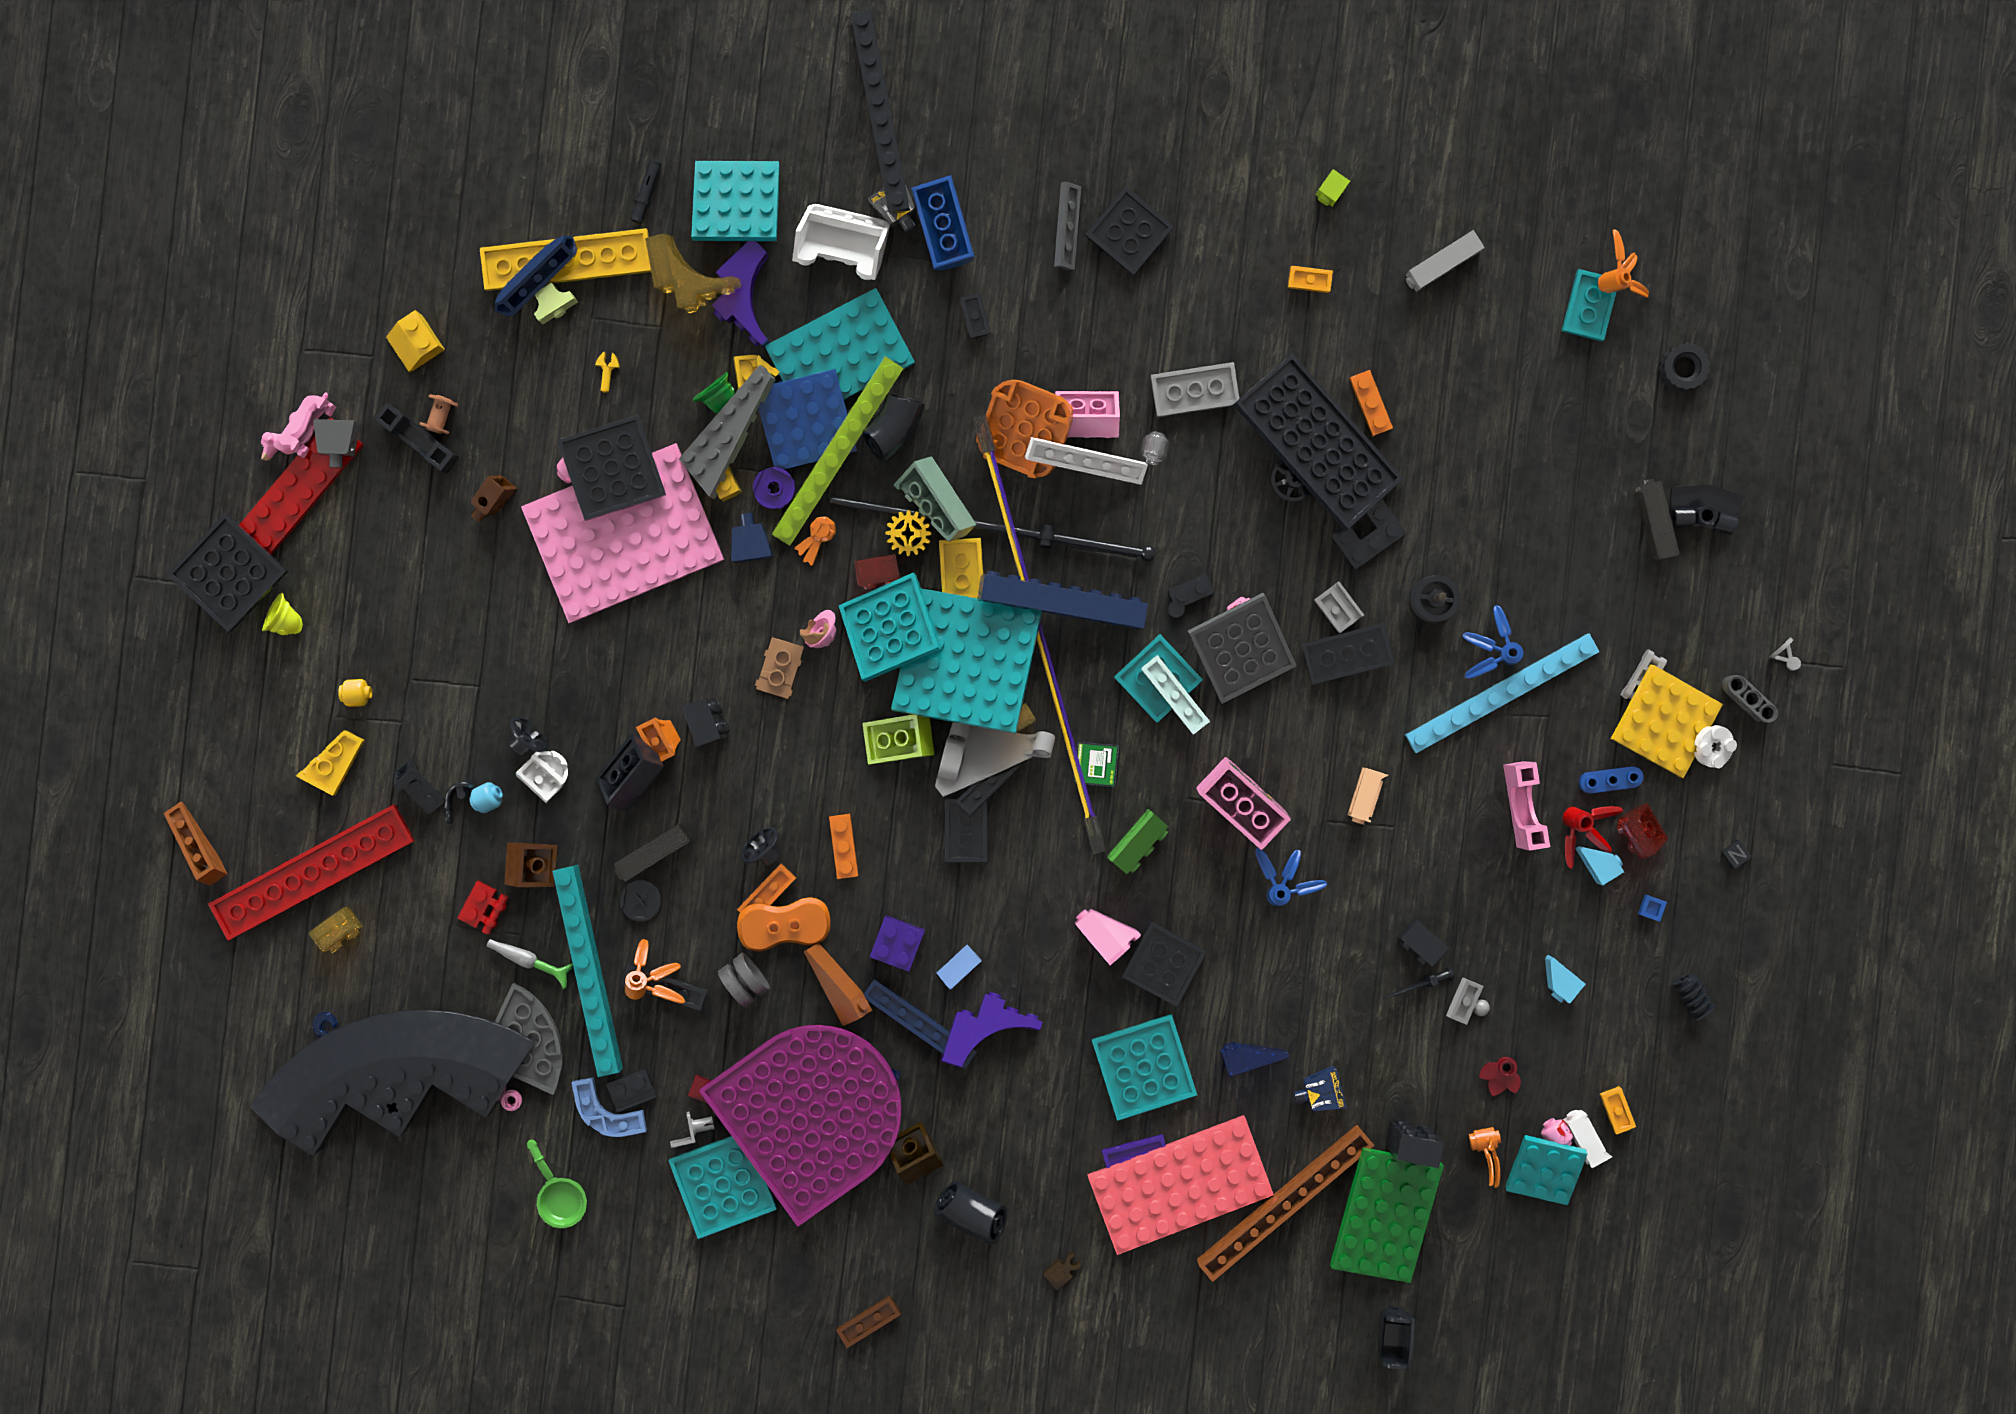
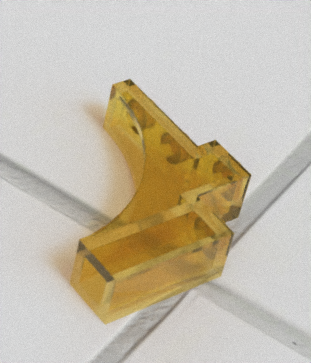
M663 233L645 238L654 288L663 290V293L675 291L677 307L686 310L687 313L696 312L699 310V307L706 306L705 299L715 298L716 294L719 293L731 294L735 292L734 289L742 287L740 279L732 276L710 278L696 272L680 255L673 236Z

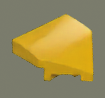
M759 355L735 356L733 358L738 389L759 365L765 367L773 378L779 373L776 368L770 366Z

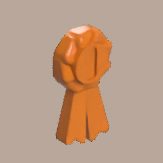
M828 517L816 518L810 525L811 536L795 546V550L799 551L800 556L808 550L803 562H809L811 566L815 562L821 543L830 541L836 534L835 523Z

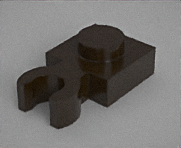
M1073 1252L1066 1256L1064 1263L1058 1259L1043 1272V1275L1056 1290L1073 1277V1274L1070 1272L1071 1270H1077L1081 1266L1080 1260L1076 1264L1070 1262L1074 1257Z

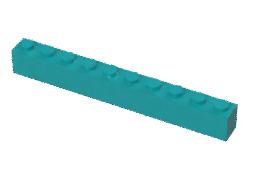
M579 865L554 870L553 875L597 1076L601 1077L619 1073L623 1066Z

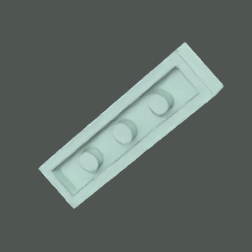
M1158 655L1141 668L1193 735L1210 722Z

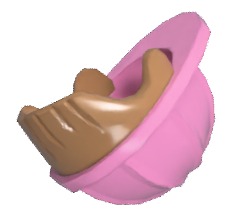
M825 610L821 612L814 620L808 621L807 629L800 630V635L808 646L822 648L829 646L834 640L836 617L832 611Z

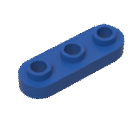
M1637 767L1586 772L1579 778V786L1586 793L1635 788L1642 783L1643 773ZM1632 773L1636 775V779L1634 781H1631L1630 775ZM1611 776H1614L1615 782L1613 784L1609 782ZM1590 779L1594 780V785L1592 787H1590L1588 784Z

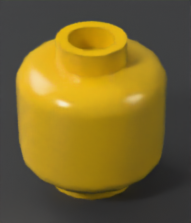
M363 679L346 680L339 687V699L347 707L365 706L368 700L372 698V688Z

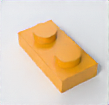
M1291 266L1288 288L1330 293L1333 271Z
M1618 1086L1600 1093L1615 1134L1636 1127L1621 1087Z

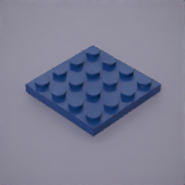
M836 368L775 383L765 402L759 405L758 409L774 467L787 469L818 461L848 414ZM856 445L853 446L850 453L857 451Z

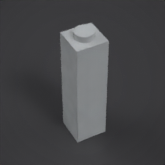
M1474 230L1409 270L1406 273V282L1411 289H1415L1418 292L1480 253L1485 247Z

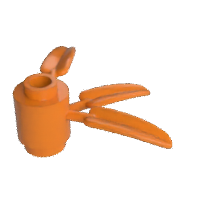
M1613 229L1617 269L1605 272L1599 277V289L1602 292L1613 293L1629 287L1630 291L1648 298L1649 291L1641 283L1631 280L1630 272L1637 262V255L1632 253L1621 265V261L1625 260L1623 241L1619 232Z
M645 939L641 940L634 959L637 970L630 972L625 979L626 995L633 1000H637L643 997L646 990H648L654 996L680 1004L685 1003L684 997L671 989L660 985H655L654 988L646 986L647 982L651 980L658 981L679 970L681 966L678 963L664 965L651 971L650 977L646 978L645 974L640 972L641 966L646 964L648 941Z
M1493 1127L1475 1130L1473 1133L1468 1134L1472 1151H1484L1489 1167V1186H1492L1494 1183L1493 1162L1488 1150L1492 1152L1495 1164L1494 1187L1496 1188L1500 1182V1164L1495 1150L1498 1148V1144L1501 1143L1499 1131H1495Z

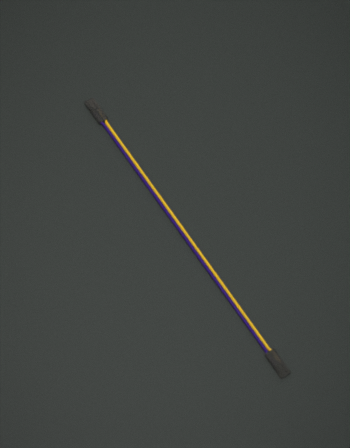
M984 414L973 418L982 454L986 455L1017 570L1021 577L1020 580L1028 582V574L994 455L996 447L987 415ZM1040 621L1037 642L1083 804L1085 827L1093 854L1104 852L1107 850L1098 816L1093 813Z

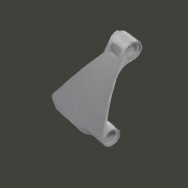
M952 722L935 787L944 797L1000 773L1031 757L1050 758L1055 736L1041 731L1032 735L1013 734Z

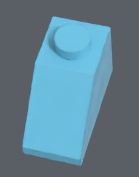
M1580 846L1575 848L1597 884L1604 885L1624 873L1621 867L1623 863L1617 855Z
M1547 955L1545 963L1548 988L1553 991L1551 995L1561 1003L1564 1000L1570 1004L1585 986V983L1556 959Z

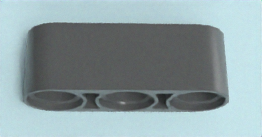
M1731 675L1726 676L1722 680L1721 687L1723 691L1754 720L1761 723H1770L1776 720L1778 717L1777 708L1744 677ZM1732 680H1736L1738 684L1735 690L1731 688ZM1748 694H1751L1753 697L1751 704H1748L1746 700ZM1764 708L1768 710L1767 718H1763L1762 716V710Z

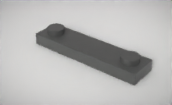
M1061 182L1054 266L1069 271L1075 270L1081 186L1070 182Z

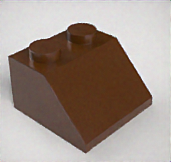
M507 842L504 884L515 887H554L553 871L556 870L557 845Z

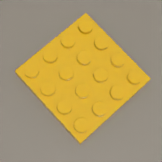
M1650 665L1611 739L1678 777L1684 778L1695 758L1694 752H1697V746L1694 745L1697 735L1705 727L1712 726L1723 704L1655 665Z

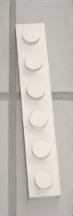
M1033 437L1030 439L1025 458L1030 461L1136 484H1142L1148 466L1145 462Z

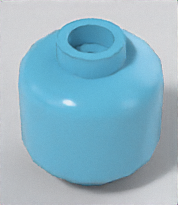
M492 783L482 784L472 790L470 804L474 810L481 813L494 810L501 805L502 790Z

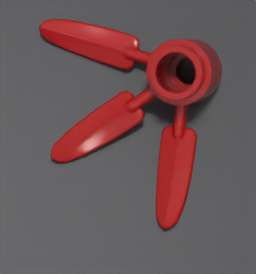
M1616 806L1599 807L1592 809L1590 814L1579 808L1570 807L1564 812L1563 822L1571 828L1570 835H1567L1565 838V859L1569 868L1572 869L1574 866L1575 830L1579 832L1587 831L1586 837L1593 844L1607 853L1612 852L1611 846L1593 828L1594 820L1622 813V808Z

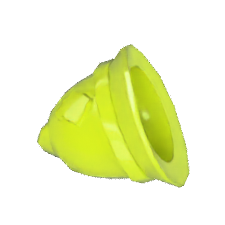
M283 593L278 594L267 613L262 631L276 632L280 635L300 633L303 626L302 619L293 610L289 602L285 601Z

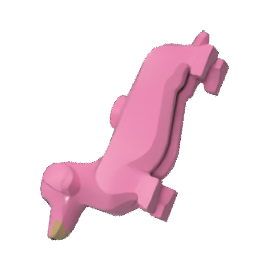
M324 393L322 397L307 396L298 410L290 415V422L282 434L264 433L261 439V445L264 448L261 459L265 461L270 460L278 450L285 454L297 453L300 457L305 458L310 449L304 444L310 440L313 434V419H318L325 411V414L331 417L336 409V406L327 400L328 394Z

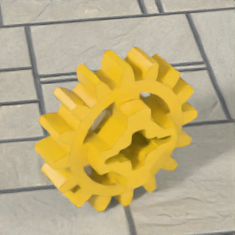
M907 510L906 515H904L901 511L899 512L900 518L893 516L892 520L894 523L887 524L891 528V530L886 531L887 535H891L887 542H893L892 549L894 550L898 547L900 555L903 551H906L907 556H910L911 551L917 555L918 548L925 549L924 542L930 543V540L926 538V536L932 534V532L926 529L930 526V523L924 524L923 521L926 517L918 518L919 512L911 515V511ZM905 519L904 526L901 529H895L897 524ZM913 520L918 522L922 529H917L913 525ZM908 526L910 531L914 532V535L910 536L909 542L907 535L903 533V531L907 530ZM896 537H900L904 541V546L897 541ZM916 537H922L921 541L916 546H913V540Z

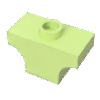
M551 282L535 294L539 306L534 315L539 322L544 324L554 317L559 318L566 313L565 310L578 303V301L570 291L565 293L559 292L557 287Z

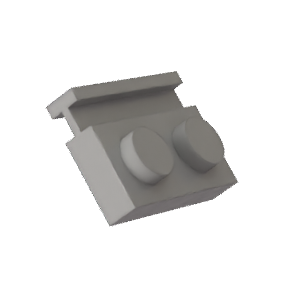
M1337 582L1314 599L1338 633H1341L1364 615L1340 582Z

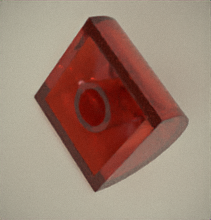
M1648 803L1630 810L1618 819V832L1621 835H1626L1629 840L1628 848L1630 852L1637 853L1640 859L1656 854L1668 839Z

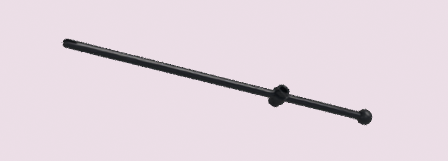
M834 496L828 499L832 505L899 516L901 511L904 515H906L907 510L911 511V515L919 512L918 510ZM919 512L918 518L924 517V516ZM925 516V520L931 521L928 516ZM974 520L976 523L975 529L1008 534L1005 525ZM1042 525L1040 531L1015 527L1017 536L1038 539L1039 546L1043 548H1051L1053 542L1141 556V559L1146 562L1154 559L1155 549L1150 545L1137 548L1055 534L1054 526Z

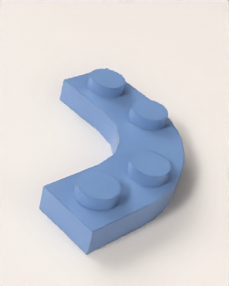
M594 1077L572 1082L575 1102L581 1118L588 1126L590 1125L599 1131L600 1134L622 1137L647 1131L643 1110L625 1114H613L601 1106L597 1096Z

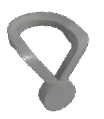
M1790 637L1769 658L1786 662V667L1794 671L1799 669L1801 661L1797 657H1792L1790 644L1793 642V639ZM1786 648L1788 658L1777 656Z

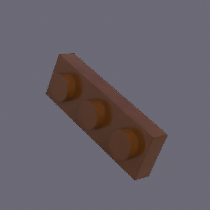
M889 1295L839 1326L836 1331L845 1346L849 1348L900 1316L901 1312Z

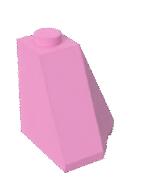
M1092 909L1088 912L1083 910L1076 917L1077 921L1075 924L1109 965L1130 948V941H1136L1141 936L1136 929Z

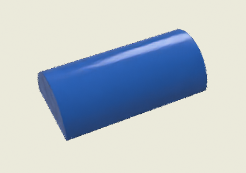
M946 176L912 187L911 190L934 269L947 270L972 261L975 256L952 176Z

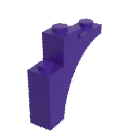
M748 241L716 271L719 277L717 281L725 290L728 287L729 289L712 304L715 309L713 313L721 322L726 320L730 324L736 319L734 321L736 326L741 331L746 329L751 334L748 338L757 347L760 344L765 348L770 342L757 324L752 297L756 277L769 256L756 241Z
M989 992V995H983L977 1017H973L974 1013L963 1009L961 1012H956L941 1062L961 1068L971 1050L990 1034L1010 1028H1026L1039 1031L1043 1022L1038 1020V1016L1027 1013L1026 1016L1018 1014L1019 1010L1012 1007L1003 1009L1005 1000L1001 999V995Z

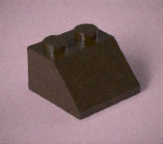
M922 1121L899 1133L890 1151L897 1174L906 1185L944 1165Z

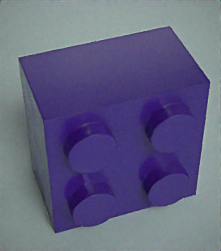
M886 915L870 957L909 972L925 929Z

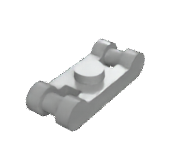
M1648 649L1642 656V660L1627 686L1622 690L1621 696L1625 699H1632L1635 694L1633 690L1642 681L1649 663L1651 662L1663 670L1667 660L1663 657L1655 656L1654 652Z

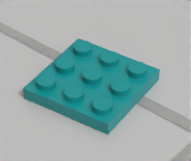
M1161 634L1114 676L1156 723L1172 708L1141 670L1144 665L1158 655L1187 693H1190L1203 680Z
M1524 1135L1505 1186L1506 1191L1568 1205L1588 1155L1587 1150Z

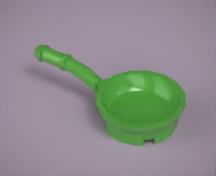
M529 1140L527 1148L530 1150L534 1162H536L540 1171L548 1180L537 1197L536 1205L539 1215L545 1223L552 1227L567 1228L575 1225L586 1212L587 1199L583 1188L579 1183L571 1179L554 1178V1175L543 1159L544 1156L540 1153L536 1141Z

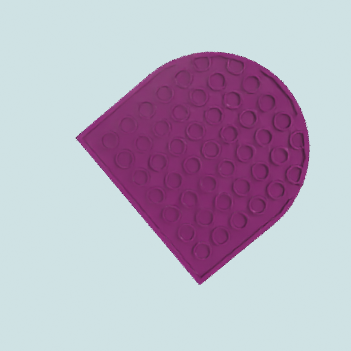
M807 1025L786 1030L766 1041L699 1089L701 1095L797 1226L803 1224L874 1173L894 1146L901 1123L900 1091L893 1071L879 1051L863 1038L833 1026Z

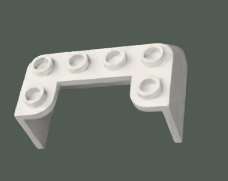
M819 204L809 205L796 230L792 261L799 262L801 265H810L815 262L817 256H820L826 260H837L847 265H857L856 273L862 279L875 280L881 267L890 224L883 219Z

